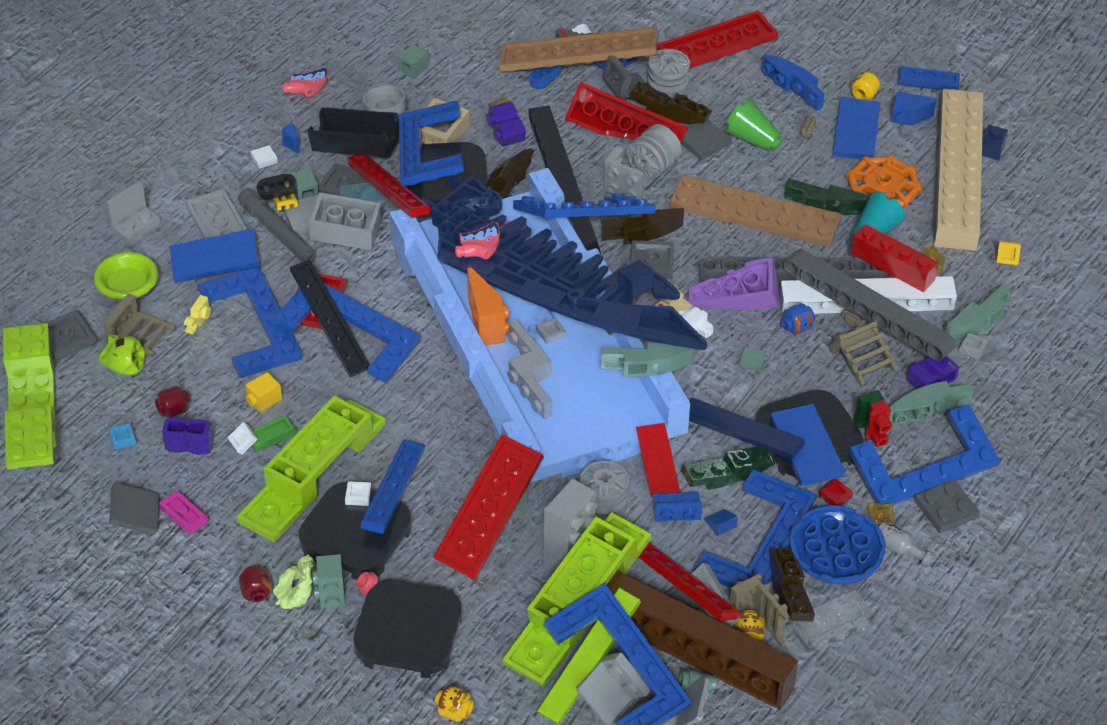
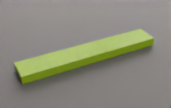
M621 588L614 595L631 618L641 603L640 599ZM597 620L538 709L539 714L557 725L562 723L580 694L576 690L577 687L614 644V640L599 620Z

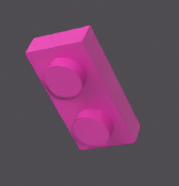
M179 491L174 492L159 503L160 509L189 535L208 523L207 516Z

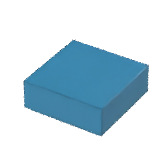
M131 423L108 428L114 450L137 444Z

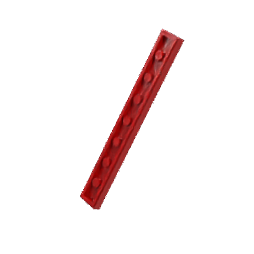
M356 155L347 158V164L410 218L430 214V206L408 188L402 186V183L368 155Z

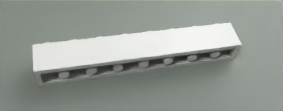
M953 276L936 277L935 281L924 293L897 278L855 279L909 311L954 310L957 294ZM799 280L781 281L779 297L782 314L784 310L798 303L811 307L814 314L842 313L846 309Z

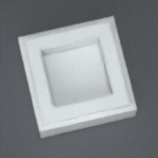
M270 145L250 151L251 157L259 169L278 163L277 156Z
M245 422L227 437L241 455L258 440Z
M348 481L345 505L369 506L371 482Z

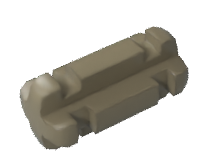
M809 115L806 117L807 119H805L802 125L803 128L800 129L802 137L808 138L811 136L814 125H816L817 119L815 116Z
M847 308L842 311L841 318L845 319L852 327L855 328L863 324L865 326L866 320L862 319V317Z

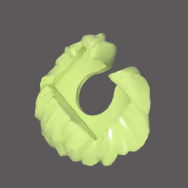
M310 555L300 558L298 567L292 566L279 576L278 585L273 589V593L278 599L276 604L280 605L281 608L292 609L307 603L312 591L311 583L313 580L311 578V571L315 566L314 560ZM299 579L297 585L292 588L293 580Z

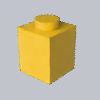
M268 372L245 385V399L251 407L254 406L260 413L282 400L281 385Z

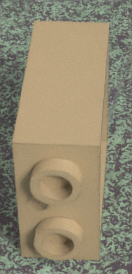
M433 98L427 107L447 102ZM460 107L461 117L452 121L454 123L446 133L427 126L421 127L422 144L457 142L470 126V110Z

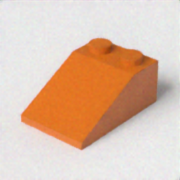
M467 268L468 302L474 327L484 345L505 343V334L509 332L508 321L505 320V318H509L508 306L503 305L502 297L474 269Z

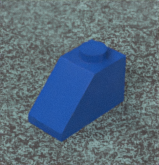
M897 92L891 122L913 125L933 117L937 98Z

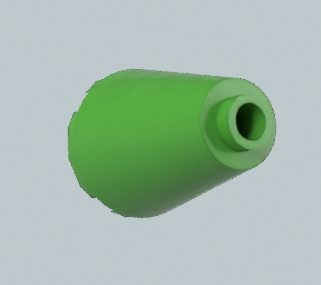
M744 99L746 103L744 105L739 104L727 120L729 126L728 128L724 127V130L728 134L768 151L776 150L782 142L780 139L781 134L751 99Z

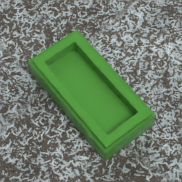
M286 415L252 430L258 438L252 445V448L256 453L295 436L297 434L296 429Z

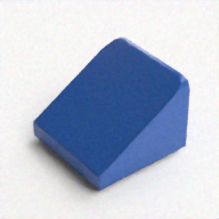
M290 123L281 129L282 142L285 147L298 154L300 152L298 135L293 123Z
M725 509L705 518V522L717 536L737 527L738 517Z

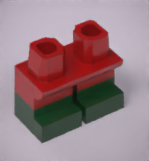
M879 390L858 396L854 422L859 429L864 428L866 431L865 442L872 440L876 447L888 444L889 437L886 432L892 428V423L889 420L891 409Z

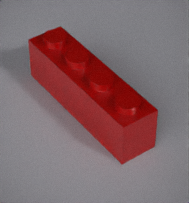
M867 224L854 235L852 255L923 293L935 281L939 262Z

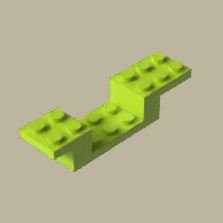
M48 323L3 328V361L8 378V411H5L6 468L8 470L54 464V447H57L54 363L50 349Z
M334 395L263 468L266 486L236 516L237 522L275 543L317 498L316 479L346 447L360 453L386 425V418L350 399L346 402Z
M612 512L605 521L595 516L527 608L530 622L502 659L503 665L544 688L585 631L582 629L557 645L543 626L544 621L603 584L607 585L617 570L626 575L652 539L651 534Z

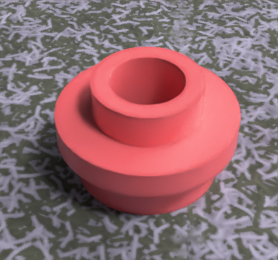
M363 572L358 577L356 588L362 595L366 596L370 588L378 583L377 575L373 572Z

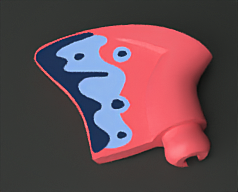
M321 68L303 74H291L289 83H283V92L285 94H303L307 97L313 96L325 85L329 74L328 68Z
M492 222L479 230L460 234L461 246L455 247L456 256L458 258L462 256L464 258L480 257L485 260L491 257L500 241L498 223Z

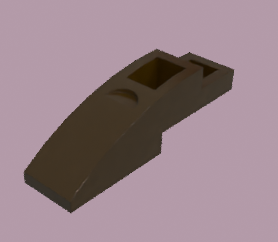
M638 82L630 93V97L647 105L646 110L679 123H705L712 113V110L708 109L705 105L698 104L685 95L676 93L671 98L666 93L659 92L648 84Z
M532 148L526 149L505 159L494 169L486 184L491 190L500 193L502 199L508 198L515 182H520L524 179L534 150Z
M684 208L655 210V214H642V217L602 219L601 240L623 239V244L627 245L632 244V240L650 241L660 238L683 226Z
M770 548L772 580L775 594L779 596L778 603L780 605L786 604L790 621L813 622L815 612L803 587L805 576L798 560L789 548Z

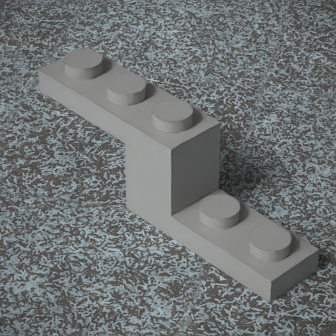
M515 319L509 322L507 337L509 342L519 349L521 356L509 361L507 375L512 384L515 383L519 388L522 397L527 398L533 410L539 413L545 420L552 416V400L539 386L538 382L551 377V360L518 320Z

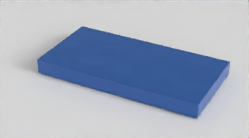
M841 97L833 156L861 159L864 156L868 158L874 157L881 102Z
M253 228L169 246L175 283L259 266Z
M814 404L770 413V420L774 428L804 438L805 445L793 460L788 458L801 486L845 477V469Z

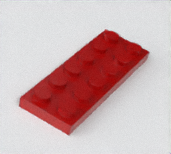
M757 10L658 43L657 51L663 49L681 51L688 56L690 68L778 39V32L761 12Z
M502 434L433 558L475 581L544 456Z

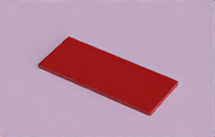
M665 423L636 427L651 497L653 494L680 493Z

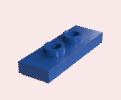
M901 66L899 84L935 89H959L960 73Z

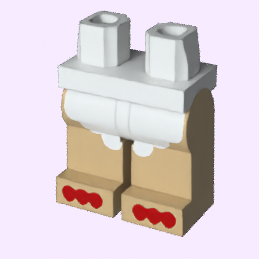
M680 292L678 300L664 299V302L660 301L654 305L672 306L705 338L713 334V325L707 321L708 313L704 310L701 311L697 306H693L686 301L682 292Z

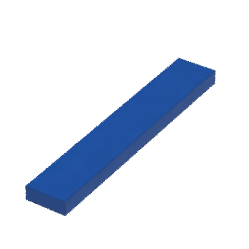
M403 439L361 521V529L384 534L424 453V444Z

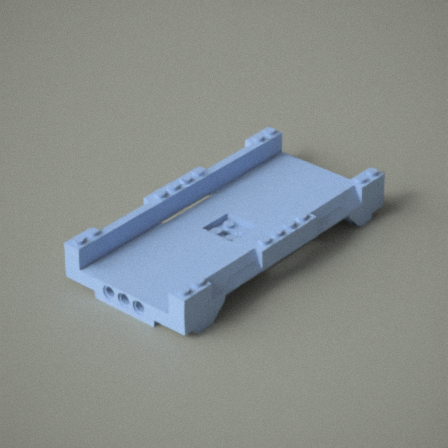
M549 168L529 173V192L502 199L503 206L500 213L489 217V220H492L504 214L507 219L504 223L523 216L527 218L526 224L531 228V237L546 228L551 230L552 235L548 241L552 239L557 241V245L551 253L571 241L577 243V248L572 255L580 252L583 258L575 267L594 255L600 254L597 248L587 251L572 226L569 217L543 218L513 209V200H522L523 196L556 203V206L562 205L564 193ZM401 209L390 212L391 243L399 257V264L406 277L415 276L437 320L493 423L497 442L503 434L544 456L530 483L556 474H560L561 478L583 472L585 467L597 461L616 462L641 454L636 427L665 423L668 439L688 433L690 402L672 372L645 377H623V370L601 369L602 347L646 349L640 338L616 332L608 335L605 329L553 312L491 286L502 297L503 305L508 306L509 318H505L508 321V326L509 322L517 319L551 360V377L538 382L539 386L552 400V416L544 420L539 413L533 410L529 400L522 397L516 384H512L508 378L509 361L521 356L519 349L509 342L507 334H505V343L484 345L474 327L468 302L467 274L437 259L438 227L432 225V219L418 223L416 217L410 218ZM604 260L601 262L598 268H600L603 265L607 266ZM609 268V271L605 274L602 280L612 274ZM604 290L602 293H600L593 299L599 300L606 290ZM556 317L566 331V337L546 344L536 331V325Z

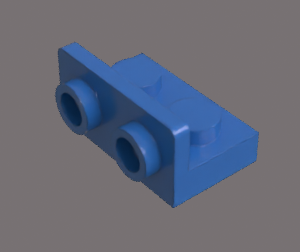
M699 492L652 495L655 522L701 520L702 502L700 501Z

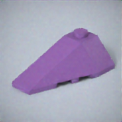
M773 257L749 261L745 263V267L735 271L731 269L722 277L717 279L710 278L690 287L689 303L700 309L765 310L778 308L779 286Z

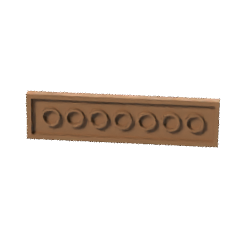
M658 27L503 44L499 62L500 72H514L522 69L532 70L540 67L551 68L558 65L569 66L575 63H592L602 60L607 61L608 56H615L618 59H630L638 56L649 57L657 54Z
M684 175L681 176L670 201L671 209L684 208V212L829 248H831L842 218L840 213Z

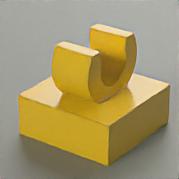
M999 240L996 262L1018 265L1021 243Z

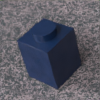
M988 124L982 138V156L995 160L1000 159L1006 143L1007 129Z
M638 260L618 270L619 289L632 299L654 288V271L642 261Z

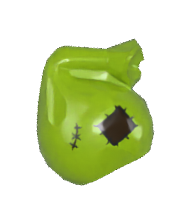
M110 334L108 335V344L100 352L98 359L103 366L117 374L134 376L143 369L145 351L139 340L133 336L127 335L119 338L117 335Z

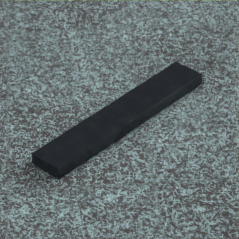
M309 259L291 266V274L349 377L351 378L367 371L370 366L311 260Z

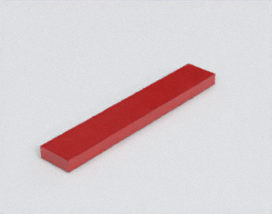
M650 542L638 557L718 620L738 619L740 613L738 609Z

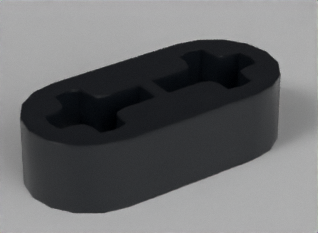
M291 174L263 178L257 183V192L263 199L293 194L297 189L296 179ZM286 181H289L290 187H285ZM264 186L269 187L268 192H265Z

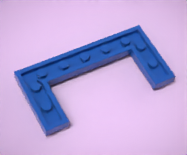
M458 100L399 114L400 180L402 186H412L419 182L433 181L440 177L454 176L464 172L462 154L422 163L421 127L433 126L439 122L453 121L456 118H460Z
M613 193L612 197H604V200H599L598 204H593L592 201H580V205H575L574 202H562V205L556 206V203L545 202V200L534 199V197L523 196L522 200H513V209L543 218L655 214L656 206L647 203L646 199H636L635 196H625L623 193Z
M259 266L197 284L200 295L208 297L209 303L246 292L271 343V346L232 357V364L239 378L302 359V352L292 332L274 323V317L279 313L280 308Z
M324 283L345 321L388 343L367 370V374L386 384L420 343L421 335ZM300 289L274 317L275 324L292 333L312 311Z
M969 404L953 409L947 414L966 452L899 477L890 478L871 440L850 447L848 452L879 510L914 498L919 493L951 480L959 481L994 468L1001 463Z
M752 470L743 485V491L783 507L748 568L704 551L694 571L702 563L709 564L719 583L729 588L733 587L737 582L745 581L759 573L762 576L761 583L763 585L769 584L772 579L770 548L790 547V535L793 526L800 521L801 516L811 510L816 501L817 494Z
M603 584L544 621L543 626L558 645L596 620H599L655 696L617 721L616 725H663L692 705L693 702L606 584Z

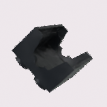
M322 107L319 111V131L313 130L312 126L307 130L312 151L388 157L399 138L398 113Z

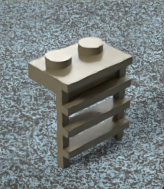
M127 294L123 300L119 301L113 312L107 315L104 320L107 342L108 335L110 334L117 335L119 338L127 335L133 336L143 323L148 321L136 337L140 344H142L156 325H158L159 328L143 346L145 357L154 356L152 348L168 329L174 331L175 325L139 312L137 310L136 298L131 294Z
M876 321L865 326L864 324L860 325L847 334L844 332L834 337L835 341L829 346L832 354L839 351L843 352L860 386L866 384L862 376L890 364L893 372L898 370L895 363L896 359L889 352L890 347L885 344L883 334L879 333ZM876 341L881 347L855 359L850 354ZM884 353L886 360L861 371L858 370L856 364Z
M760 573L745 581L737 582L731 587V604L740 613L745 610H753L764 618L765 628L781 647L784 646L786 642L782 637L784 636L786 620L789 619L786 604L780 605L778 603L779 596L777 594L771 595V587L769 584L763 585L761 583L762 576Z

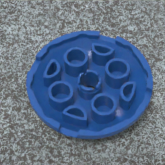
M823 506L805 513L801 516L800 521L793 526L790 535V549L798 560L801 569L811 577L825 583L844 585L862 581L879 568L885 555V539L879 526L870 517L867 516L865 518L855 513V509L845 506Z

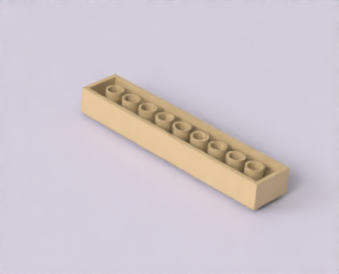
M943 89L939 117L934 247L977 250L981 213L983 93L954 89Z

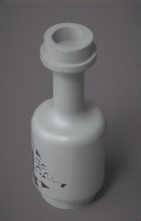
M883 522L879 526L888 549L899 555L908 552L922 560L921 564L923 566L930 567L936 555L930 550L925 552L912 544V535L892 523Z

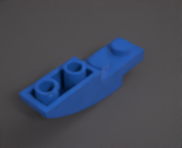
M769 54L763 55L761 70L777 86H780L785 92L792 89L816 111L823 108L825 93L817 87L818 78L786 59Z

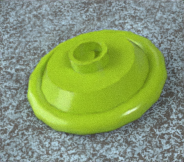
M116 253L105 258L97 266L93 275L94 284L101 294L111 299L123 300L127 294L138 298L147 294L155 286L158 279L157 266L151 258L141 253Z

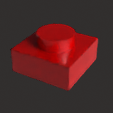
M835 479L820 490L819 497L830 505L842 506L852 498L853 491Z

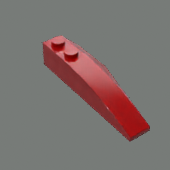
M583 82L579 83L565 116L566 120L596 133L636 139L651 125L660 124L669 128L677 136L681 144L688 129L687 126Z

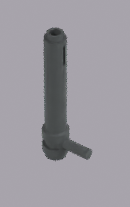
M268 186L264 189L265 192L269 191ZM250 188L243 189L238 196L239 203L252 217H256L301 262L309 259L311 262H314L316 259L315 251L268 206L265 199Z

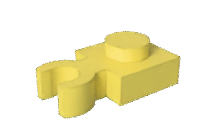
M200 295L190 309L191 314L184 321V325H187L186 333L194 334L197 327H201L205 319L209 318L211 307H209L208 297Z

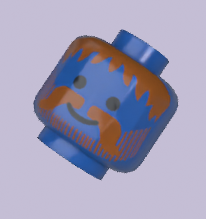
M798 303L784 310L781 324L786 331L789 330L790 333L798 335L812 328L815 315L811 307Z

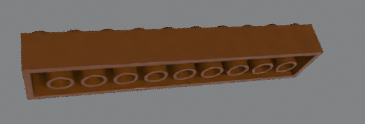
M618 570L606 586L613 595L621 588L640 599L641 603L632 615L631 620L651 646L707 674L716 676L717 679L781 710L793 692L798 660L794 659L791 655L782 653L772 648L769 644L750 637L745 632L729 627L726 623L717 621L707 616L704 612L695 610L685 605L682 601L675 600L657 589H652L642 584L639 580L622 574Z

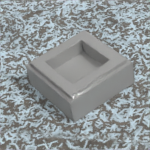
M556 317L536 325V331L546 344L566 337V331Z
M968 333L960 345L959 352L980 359L988 346L989 340Z

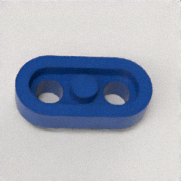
M561 65L535 69L529 75L530 85L536 89L544 88L561 73Z

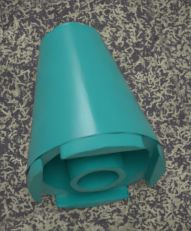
M873 192L851 234L852 243L854 235L865 224L886 235L901 225L905 220L906 213L900 203L894 198L892 200L886 198L887 194L884 192Z

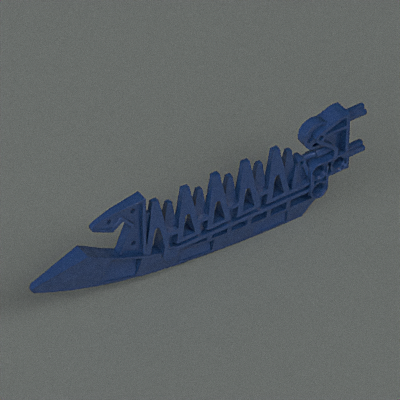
M450 175L445 184L454 189V191L437 204L426 198H421L423 202L430 206L432 225L438 227L437 259L466 274L467 268H472L491 286L583 323L653 342L698 350L707 349V341L672 306L634 305L637 297L632 299L619 289L618 270L602 280L609 271L606 265L598 268L603 261L602 255L596 254L575 267L583 258L580 252L572 255L577 248V243L571 241L551 253L557 245V241L554 239L548 241L552 235L551 230L546 228L525 241L532 232L530 227L522 229L527 222V218L520 216L502 228L500 227L507 220L506 215L502 214L489 220V217L495 216L502 210V196L495 190H488L479 179L471 176L464 182ZM492 222L498 223L500 241L491 257L485 260L480 257L464 258L462 256L458 258L456 256L455 247L461 246L460 234L479 230ZM654 271V288L651 289L654 298L678 300L680 292L667 279ZM604 290H606L599 300L593 299L597 295L602 293Z

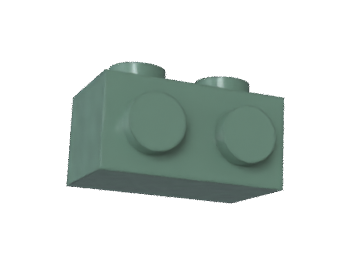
M341 554L317 556V570H313L315 600L320 599L321 609L345 607Z

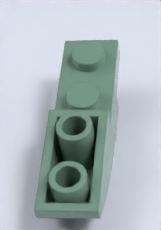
M1003 283L998 289L995 288L986 300H982L979 305L971 302L966 308L962 307L954 319L948 320L944 330L956 341L964 339L968 333L976 335L990 328L1003 318L1011 286Z
M648 343L647 349L602 347L601 369L623 370V377L660 375L692 364L693 349L663 343Z
M947 381L923 386L904 395L890 406L891 414L889 420L892 425L931 419L932 411H942L944 409L962 407L967 404L971 405L974 389L971 384L949 387Z

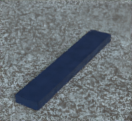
M695 398L689 400L690 422L792 460L805 445L804 438Z

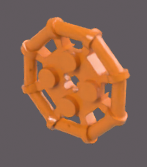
M891 154L884 157L868 158L864 156L852 170L846 173V179L849 181L852 191L851 196L867 203L870 195L866 194L867 192L873 194V192L879 191L886 193V198L890 200L895 197L904 209L908 207V203L916 195L922 193L923 186L920 184L917 168L914 165L910 166L894 158V155ZM857 180L863 181V184L859 186ZM905 189L909 190V192L904 196L902 192Z

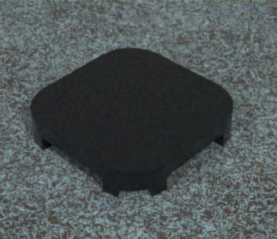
M470 142L422 144V163L462 154L464 172L454 175V177L465 182L473 176L479 179L488 189L486 184L488 181L486 158L480 146ZM450 175L433 181L428 180L419 182L416 185L405 186L420 199L426 198L436 204L454 191V189L445 184Z
M811 390L770 403L762 407L757 413L756 421L774 427L770 420V413L814 404L841 463L847 462L849 466L854 464L848 452L850 447L863 443L861 431L840 400L828 391ZM771 452L778 463V471L783 476L788 474L797 477L787 457Z
M341 482L332 486L320 499L299 529L300 547L304 552V556L310 555L313 558L341 554L342 569L350 572L352 579L357 580L363 572H373L380 576L384 572L385 563L403 538H409L411 533L409 509L406 505L399 502L384 534L361 529V521L377 491L371 489L369 506L345 505L348 482Z
M386 580L377 583L370 588L366 595L354 633V652L364 663V667L373 669L374 664L421 672V678H430V674L439 672L443 668L447 670L458 627L462 621L461 602L458 596L452 591L443 588L397 580Z

